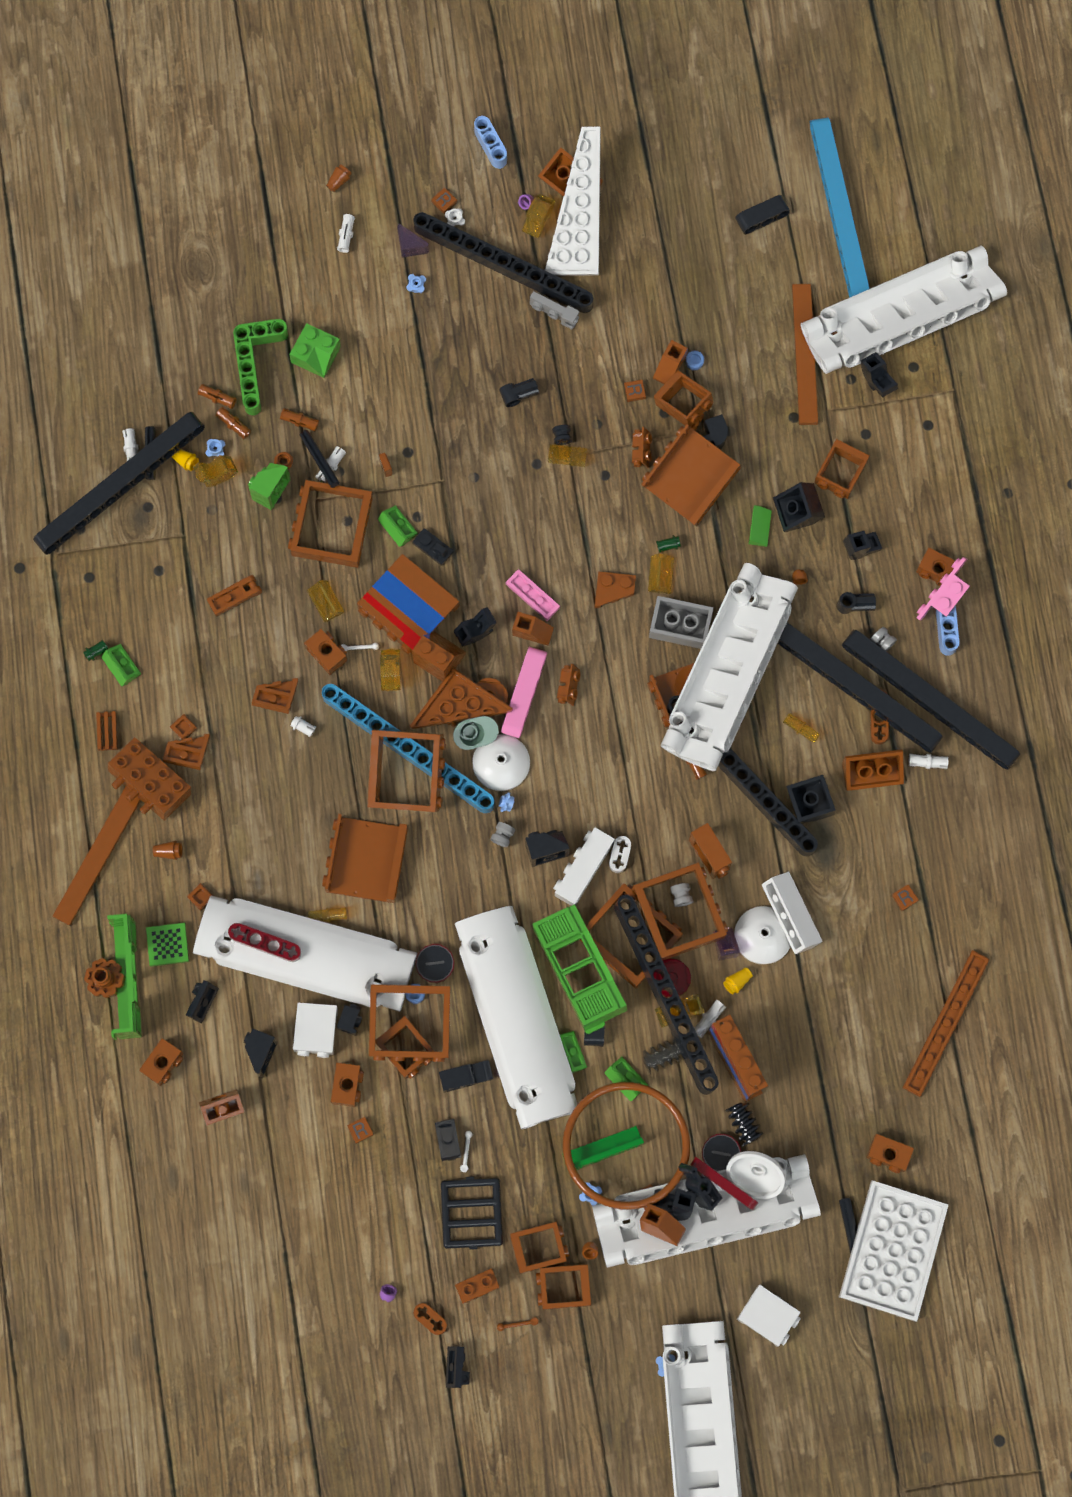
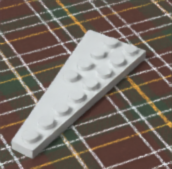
M600 127L581 128L545 271L556 276L599 275Z

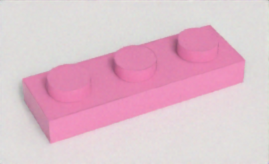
M519 569L506 581V585L546 621L560 609V605Z

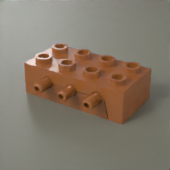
M135 737L108 762V772L116 778L111 784L112 787L118 789L122 784L127 787L131 792L126 795V799L131 802L137 796L144 803L140 808L143 814H146L151 809L165 821L191 795V786Z

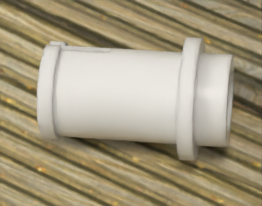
M295 716L290 725L293 727V730L297 729L308 735V737H311L316 729V726L304 721L301 716Z

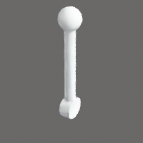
M378 643L359 646L341 645L345 651L371 648L378 650L380 647Z
M471 1131L465 1132L463 1165L460 1167L462 1172L468 1171V1151L470 1138L473 1136Z

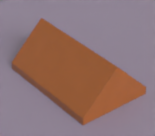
M560 147L538 175L541 180L563 197L574 157ZM600 178V187H601L602 182H603V180H602L601 178Z
M903 750L845 756L842 762L847 791L904 784Z

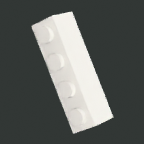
M594 828L592 832L590 830L587 832L583 839L585 841L582 848L578 847L573 856L576 858L573 864L569 863L563 872L566 874L563 880L559 879L553 888L556 890L555 897L571 906L577 905L614 844V838L597 828Z
M789 872L774 876L762 884L794 954L812 949L823 942Z

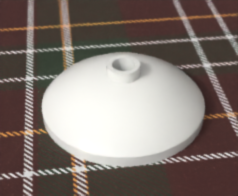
M499 734L492 743L478 747L474 752V773L477 779L489 789L495 791L511 790L520 785L528 775L530 768L529 753L523 743L515 737ZM504 757L505 761L499 762L498 758Z
M754 907L746 911L736 924L734 931L736 946L739 952L753 963L771 964L777 962L786 955L791 947L772 907ZM762 930H767V931H768V935H767V936H763V935L761 934V931H762Z
M740 1152L729 1160L726 1168L728 1180L755 1199L773 1198L780 1194L785 1186L786 1177L782 1167L773 1158L760 1152Z

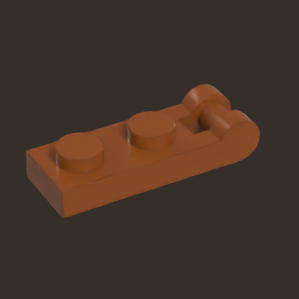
M250 575L207 598V602L216 617L262 593L261 587L255 583L254 575ZM249 586L250 590L246 592L244 587Z

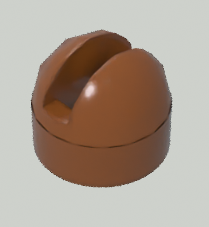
M800 569L795 570L792 574L793 583L795 585L805 584L808 581L806 572Z
M594 1242L585 1243L582 1248L583 1257L590 1260L595 1259L598 1256V1246Z

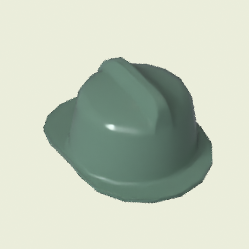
M487 716L467 719L455 727L453 740L459 748L464 750L482 747L492 743L497 738L499 733L496 721Z

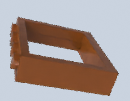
M305 480V485H302L300 488L301 503H297L296 507L297 521H293L292 525L294 536L293 539L290 538L288 549H291L292 556L358 568L373 500L372 491L344 486L331 488L327 483ZM310 490L363 499L351 556L299 546Z
M372 730L367 807L438 812L443 802V797L440 794L441 789L444 787V777H442V769L445 768L443 750L446 749L444 734ZM383 737L434 740L430 805L380 802Z
M699 862L633 885L631 889L662 961L725 939L727 936V925L720 918V907L718 903H714L712 897L714 896L711 885H707L705 880L707 878L704 867H700ZM695 872L718 932L666 950L644 889Z
M624 883L586 925L589 932L623 893L630 895L636 903L631 890L633 886L630 884L627 886ZM647 899L654 919L673 935L665 945L666 950H669L681 939L683 935L681 933L682 929L673 922L671 924L667 921V916L662 911L653 909L651 907L652 903ZM593 938L604 962L637 989L646 978L643 971L637 977Z
M371 985L369 1056H373V1060L385 1061V1057H393V1061H405V1057H413V1061H425V1058H433V1062H445V1058H449L451 986ZM377 993L444 994L443 1052L376 1050Z

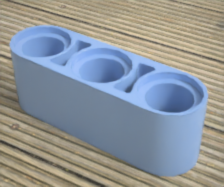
M485 116L477 117L474 121V133L490 163L498 169L505 167L507 164V151L492 123ZM480 126H485L486 128H485V129H480V128H478V127H480ZM494 141L493 144H488L487 142ZM499 155V156H502L503 158L497 159V158H495V157Z
M956 606L947 617L936 609L939 648L942 654L948 656L954 654L959 646ZM943 624H950L952 629H945ZM945 642H951L954 648H948Z

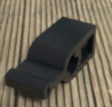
M489 1060L439 1072L444 1093L493 1080Z
M681 1163L678 1168L687 1178L685 1182L686 1189L689 1192L696 1193L695 1202L699 1207L712 1211L723 1199L709 1178L699 1176L696 1167Z

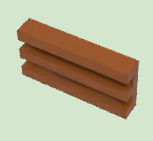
M116 711L109 713L96 712L98 751L118 750ZM108 717H112L113 746L109 745ZM101 718H104L105 746H102Z

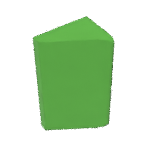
M396 505L382 511L378 518V521L399 547L418 535L417 531Z
M754 505L749 536L750 545L767 547L772 510Z
M121 644L109 648L103 653V661L121 686L128 684L141 675V672Z
M574 1031L561 1034L560 1038L572 1073L586 1069L587 1065Z
M620 1057L605 1071V1075L613 1083L633 1082L649 1086L623 1057ZM620 1090L629 1101L634 1100L641 1093L634 1090Z

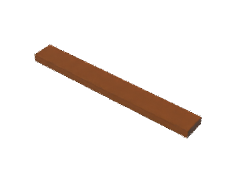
M792 284L799 425H818L815 358L801 329V323L813 318L811 284Z
M127 787L124 788L52 916L69 926L74 921L141 802L137 796L131 802L126 799V795L131 792Z
M974 950L971 951L902 1087L903 1089L921 1097L990 960L989 958Z

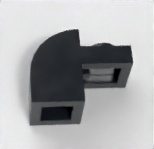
M877 352L860 360L862 372L868 385L873 391L876 390L882 398L898 389V384L887 372L886 362Z
M722 414L705 420L704 429L707 435L703 436L720 450L725 445L728 434L727 424Z
M863 530L849 534L843 540L850 560L861 559L864 555L879 552L882 549L876 531L866 534Z
M486 607L481 609L474 618L462 621L453 632L461 646L464 647L488 636L494 631L492 628L497 622L489 608Z
M677 1188L675 1195L668 1194L662 1200L652 1205L667 1211L677 1221L687 1220L693 1212L696 1193Z

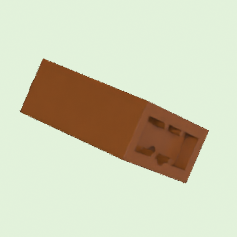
M679 370L654 395L656 406L686 426L687 424L690 427L696 424L702 414L708 411L714 403L711 392ZM682 387L702 399L687 416L668 403Z
M836 439L816 475L814 483L823 490L828 489L834 492V495L839 498L848 499L868 462L869 455ZM835 454L859 465L847 489L823 477Z
M706 823L692 831L689 841L712 879L716 877L721 879L726 876L732 861L710 825Z
M406 1016L376 1039V1045L380 1050L389 1051L385 1045L404 1029L408 1028L426 1051L435 1052ZM387 1057L404 1079L408 1077L412 1079L419 1073L418 1068L423 1064L427 1066L433 1061V1058H425V1061H416L404 1070L398 1061H393V1057Z
M557 1222L510 1234L520 1274L567 1262L566 1257H569L567 1245H562L561 1238L564 1237L562 1225L558 1226ZM553 1229L560 1258L526 1266L519 1237Z
M588 1264L540 1268V1273H536L537 1285H541V1293H538V1306L542 1305L543 1310L591 1306ZM580 1271L582 1301L547 1304L545 1273Z

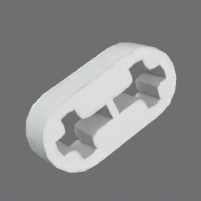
M620 836L614 841L609 867L615 873L623 872L627 866L631 842L625 836ZM621 841H625V845L628 846L624 847L623 853H619L620 846L617 845ZM618 856L621 857V864H624L619 869L615 868V864H612L617 861Z

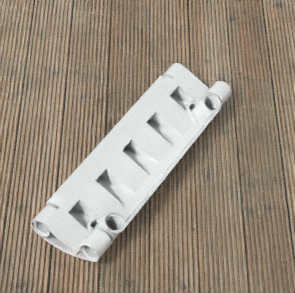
M979 246L966 253L962 251L954 252L823 309L818 317L801 323V329L814 358L823 372L827 374L842 366L851 368L861 364L860 360L875 352L879 355L976 314L986 309L990 302L1006 296L1007 289L1002 280L988 266V255L985 248ZM967 274V278H964V279L961 278V276H964V275ZM837 331V334L831 335L832 332Z
M744 563L737 580L732 582L670 715V726L661 743L663 749L696 766L716 771L723 756L722 753L728 752L789 619L791 603L798 590L794 583L762 575L755 565ZM751 596H753L754 600L749 602ZM691 727L694 729V732L692 734L689 733Z
M212 895L205 908L193 949L194 954L208 958L213 957L216 963L221 966L370 1007L371 985H408L417 957V953L402 948L397 951V945L390 940L236 898L228 904V900ZM240 923L297 944L301 949V957L296 962H289L233 940H224V937H229L228 929L232 924ZM240 928L232 931L235 935L234 937L242 935L245 937L243 941H246L247 934L242 933ZM254 934L250 938V942L255 945L261 941V936L258 934ZM271 941L268 948L271 951H276L280 945L277 941ZM283 944L281 955H283V951L288 952L291 958L293 955H297L295 948L287 950L285 949L286 944ZM374 979L381 980V983L374 982ZM377 993V1007L383 1005V1007L401 1011L405 993Z
M507 906L456 922L455 926L459 939L462 941L459 950L507 1101L513 1109L517 1110L516 1115L521 1129H526L544 1121L570 1115L577 1106L575 1094H570L575 1089V1080L526 932L523 927L516 925L518 921L513 906ZM484 940H486L488 944L486 948L483 943ZM533 1089H534L535 1092H536V1096H535V1097H533V1094H532V1090H533Z
M806 1155L787 1158V1160L780 1157L773 1158L779 1163L785 1173V1186L782 1192L773 1198H753L758 1202L753 1211L712 1182L723 1199L712 1211L701 1208L696 1202L694 1203L690 1218L678 1221L686 1228L678 1246L641 1231L640 1218L645 1211L644 1208L624 1210L602 1204L593 1205L592 1209L607 1268L624 1264V1258H626L628 1264L638 1265L793 1227L800 1223V1216L803 1220L821 1216L819 1204L809 1176V1165ZM726 1170L717 1171V1173L728 1180ZM686 1179L680 1180L678 1185L669 1194L675 1195L677 1188L688 1191L685 1186ZM667 1184L617 1196L615 1200L628 1202L642 1200L654 1195L655 1190H662ZM630 1219V1223L623 1224L622 1221Z
M724 1322L662 1326L664 1342L663 1367L674 1497H742L729 1349L727 1343H718V1340H725ZM673 1350L678 1354L675 1362L671 1361L669 1357ZM684 1351H688V1359H685Z

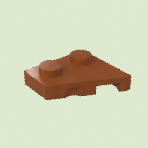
M293 678L292 681L281 683V681H277L272 684L257 685L252 699V706L289 714L299 682L298 678Z
M203 734V737L194 739L189 737L181 741L168 742L163 762L201 770L210 734Z

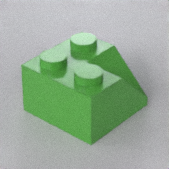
M306 323L289 354L291 363L324 378L341 348L340 339Z
M269 463L267 468L264 467L256 476H253L248 483L252 500L272 510L291 480L288 467Z

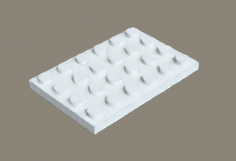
M871 1181L839 1297L917 1322L948 1204Z

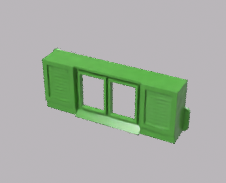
M575 904L533 923L534 932L586 1034L603 1028L605 1021L627 1011V1005ZM581 939L590 957L562 970L553 952ZM594 963L602 980L574 993L565 976Z
M128 914L107 915L110 925L114 927L115 959L122 966L121 973L125 975L124 986L117 989L119 1029L111 1030L112 1038L114 1040L117 1037L119 1039L142 1038L135 951H137L136 922Z

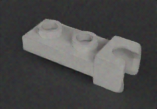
M534 291L530 296L532 308L537 311H544L552 319L561 320V324L569 329L574 328L579 319L578 310L569 305L565 308Z

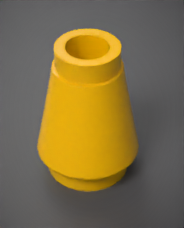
M182 449L172 456L186 471H193L199 462L196 454Z
M745 967L726 977L723 985L733 995L734 993H739L753 975Z

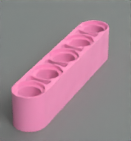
M529 646L509 705L513 708V711L506 714L501 733L520 739L547 657L546 651Z

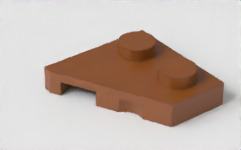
M598 571L595 608L617 602L622 598L626 599L634 596L636 575Z

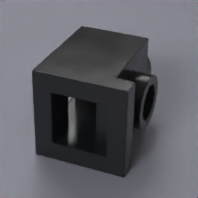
M350 1004V1007L345 1005L337 1029L357 1036L358 1032L355 1028H359L363 1016H360L361 1007Z

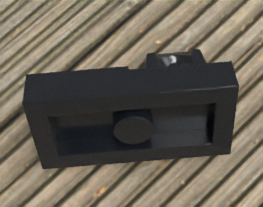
M425 528L412 542L415 547L441 566L444 565L454 552L453 549Z
M205 980L202 983L197 982L192 991L196 997H194L186 1016L202 1024L219 988Z
M455 1120L435 1122L441 1160L452 1161L456 1160V1158H461Z
M448 1346L446 1388H461L462 1385L469 1384L470 1372L462 1370L465 1361L464 1347Z

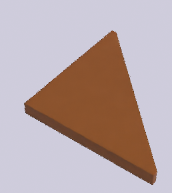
M453 668L411 723L410 728L417 729L464 721L478 716L510 713L513 711V708Z

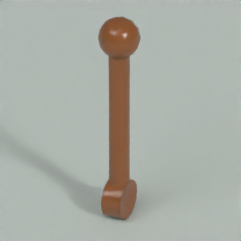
M534 1317L528 1321L510 1324L499 1323L497 1330L503 1331L505 1328L529 1324L535 1326L538 1324V1319Z

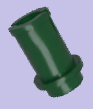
M672 535V538L656 541L659 553L671 549L678 550L681 547L679 536L675 537Z
M101 640L90 648L86 647L83 654L88 661H94V658L104 653L108 647Z

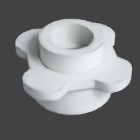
M459 208L446 211L447 224L451 226L464 225L463 211Z

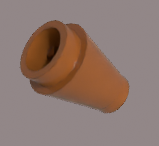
M340 164L339 167L335 168L326 187L335 192L350 179L352 173Z
M172 841L153 846L154 857L177 860L183 855L181 842Z

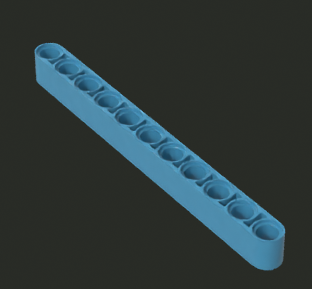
M829 117L810 120V130L850 298L869 290V284Z
M327 684L322 688V697L326 704L370 735H372V726L375 723L382 725L380 730L400 731L336 685ZM334 691L336 694L334 697L328 698L326 693ZM343 702L351 703V706L347 709L341 707ZM361 712L367 715L362 720L356 717ZM383 737V744L432 777L433 753L411 738H397L395 741H389L387 737ZM411 745L413 749L410 752H405L403 747ZM420 756H427L429 758L426 763L418 761ZM445 762V768L442 773L444 787L478 811L490 813L494 808L493 796ZM456 777L460 781L457 785H452L449 783L450 779ZM472 788L475 790V794L468 796L465 794V791ZM488 799L491 804L488 807H483L480 804L481 801Z

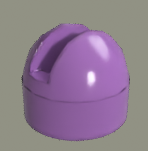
M524 194L519 197L518 203L522 209H529L534 205L535 201L532 195Z
M390 1284L383 1285L380 1290V1298L387 1302L393 1301L397 1289Z

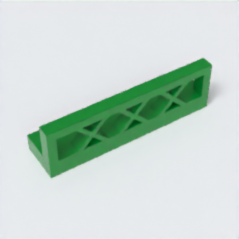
M637 1126L573 1149L571 1150V1155L576 1170L640 1147L644 1144V1141L640 1137Z

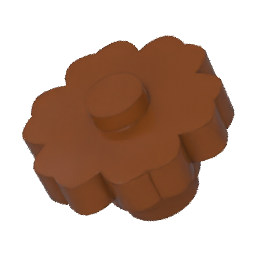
M104 958L93 961L92 968L86 969L84 977L85 982L88 983V991L96 997L102 995L105 998H110L117 995V989L122 988L125 981V975L121 973L122 966L114 960L107 961Z

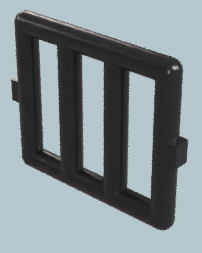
M466 1177V1179L443 1180L440 1185L444 1248H469V1250H476L477 1247L501 1246L503 1244L499 1178L474 1179V1177ZM492 1186L493 1198L449 1200V1188ZM493 1206L494 1218L450 1220V1208ZM494 1226L495 1238L451 1240L450 1228Z

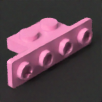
M958 558L952 565L954 569L950 575L945 574L940 581L942 583L938 590L935 588L928 598L931 600L928 604H923L917 611L919 614L917 619L922 620L932 606L946 617L949 615L970 587V585L956 576L968 560L967 558Z

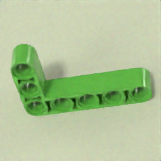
M281 319L240 324L234 328L233 334L243 405L246 413L249 415H257L261 411L253 345L281 342L287 339V325ZM278 328L284 329L280 333L275 332ZM265 331L263 335H257V332ZM242 333L247 334L244 338L238 337ZM244 350L249 351V353L246 355L241 354V352ZM247 367L252 368L249 372L243 371ZM247 385H254L250 390L245 389ZM250 402H255V403H257V404H256L255 406H253V407H249V406H248V404H249Z

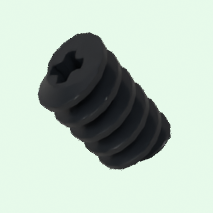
M740 1102L726 1109L725 1112H732L728 1119H735L732 1123L733 1127L739 1126L735 1133H742L739 1141L746 1140L742 1145L743 1147L758 1140L764 1133L756 1131L760 1127L759 1124L753 1125L756 1117H749L753 1111L746 1110V1108L750 1104Z

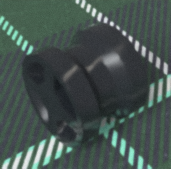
M558 425L552 428V432L555 435V445H566L572 442V436H570L571 427L569 425Z

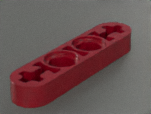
M234 923L228 929L229 937L234 942L289 962H296L301 957V949L295 943L240 923ZM240 928L242 933L247 934L246 941H243L245 937L242 935L234 937L235 935L232 931ZM254 934L261 936L260 943L256 945L250 942V938ZM277 941L280 945L279 949L276 951L269 950V943ZM283 944H286L285 949L287 950L295 948L297 955H293L291 958L289 953L285 951L281 955Z
M697 1157L690 1163V1166L696 1167L698 1172L709 1178L752 1211L758 1205L756 1200Z

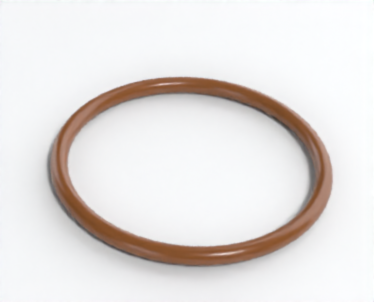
M612 1083L592 1091L574 1108L564 1130L563 1156L571 1178L588 1197L602 1205L615 1209H639L647 1207L648 1204H655L666 1197L678 1185L684 1173L679 1171L678 1168L673 1178L662 1190L638 1201H616L598 1194L582 1180L575 1168L571 1155V1135L580 1113L593 1100L609 1092L634 1090L646 1093L663 1103L677 1121L682 1137L680 1164L687 1165L690 1157L689 1131L679 1109L663 1093L640 1083Z

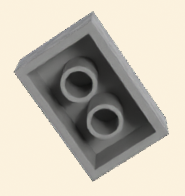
M657 596L649 638L701 649L708 635L713 607Z

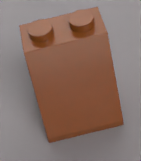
M436 632L423 635L412 650L414 664L442 682L453 668H457L467 653Z

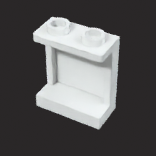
M297 1004L293 1050L298 1052V1056H309V1053L317 1054V1057L329 1058V1055H334L336 1016L338 1015V1007L336 1005Z
M758 1285L736 1320L747 1325L779 1347L780 1344L784 1346L790 1337L787 1334L791 1327L795 1328L801 1318L798 1317L800 1311L763 1286Z

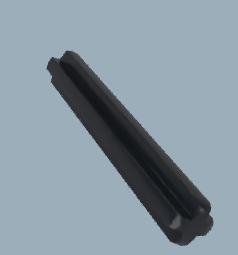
M304 430L300 433L301 439L330 487L335 488L339 485L337 477L309 431Z
M843 1198L839 1200L851 1255L857 1227L851 1199Z

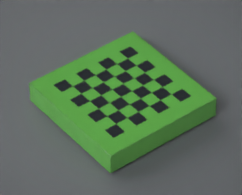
M185 923L146 927L150 967L189 962Z

